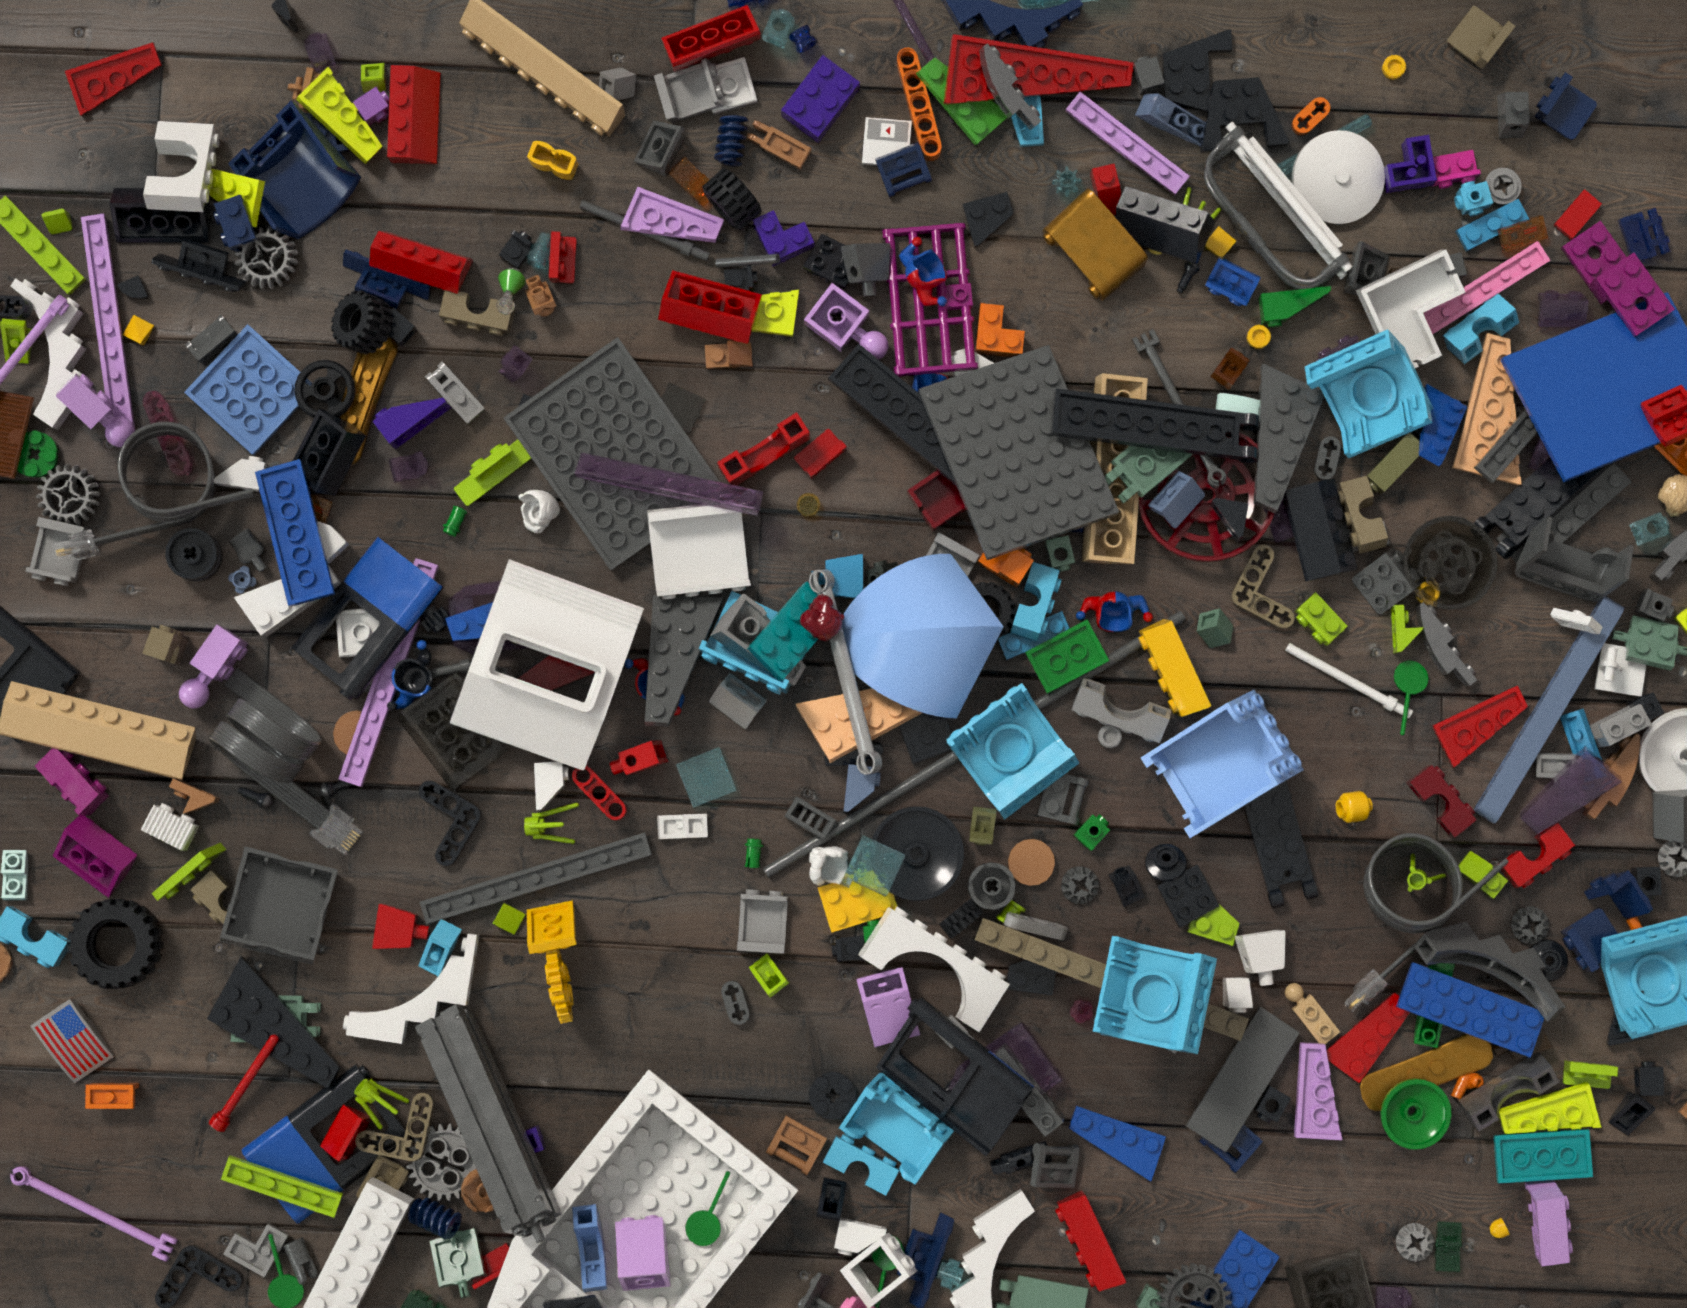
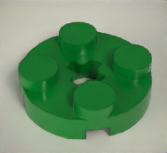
M36 430L26 432L17 471L32 478L45 477L48 475V470L54 471L58 464L59 448L54 439ZM33 449L41 451L38 454L40 457L38 460L30 459Z

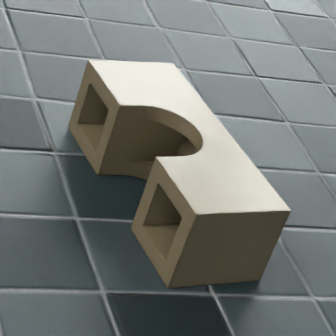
M447 290L444 291L439 316L444 320L445 324L457 326L458 323L465 324L467 329L480 331L481 328L488 329L490 334L503 336V333L510 334L516 308L513 303L490 298L487 310L481 314H474L469 311L470 296L468 293L459 291L456 294Z
M1363 476L1340 482L1338 494L1345 511L1346 525L1350 526L1352 531L1350 539L1353 547L1357 546L1359 554L1386 547L1388 535L1382 518L1367 519L1360 513L1362 508L1372 506L1374 495L1368 477Z
M160 624L159 629L151 627L142 654L180 666L189 639L182 637L183 632Z
M210 870L191 889L194 893L192 897L200 906L205 905L211 911L209 916L216 923L222 922L224 924L227 909L223 904V897L231 886L216 870Z

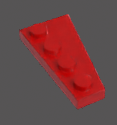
M152 42L66 70L65 74L79 114L83 116L153 72L162 64L155 43Z
M1517 685L1432 725L1451 767L1454 768L1528 706Z
M1392 993L1370 1014L1360 1020L1344 1036H1341L1326 1050L1328 1061L1357 1083L1361 1082L1410 1013L1396 1007L1400 997L1396 993Z

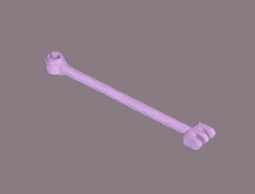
M58 295L53 300L42 318L0 369V385L57 314L62 316L67 311L70 305L63 296Z
M19 1166L12 1170L13 1173L10 1174V1179L13 1184L31 1186L155 1247L152 1255L168 1262L169 1256L162 1253V1250L172 1253L174 1248L167 1245L166 1242L168 1241L176 1245L178 1239L164 1232L160 1239L35 1178L25 1166ZM15 1173H22L23 1179L21 1181L17 1180Z

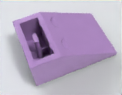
M902 966L856 978L874 1047L892 1043L909 1017L910 1011L907 1008L911 1004V998ZM918 1025L909 1038L920 1035Z

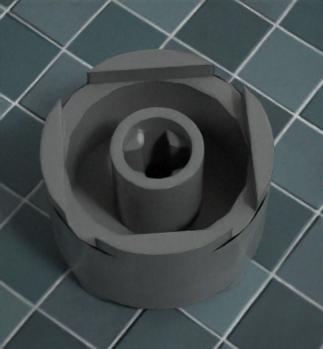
M989 862L977 866L971 872L967 882V889L970 898L979 907L995 910L1006 906L1012 900L1015 894V880L1007 867L999 863ZM995 880L997 882L995 884L997 890L987 892L988 886L985 883Z

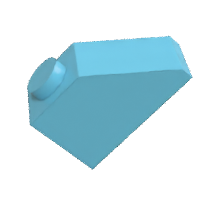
M441 919L428 939L418 966L439 976L456 946L462 929Z

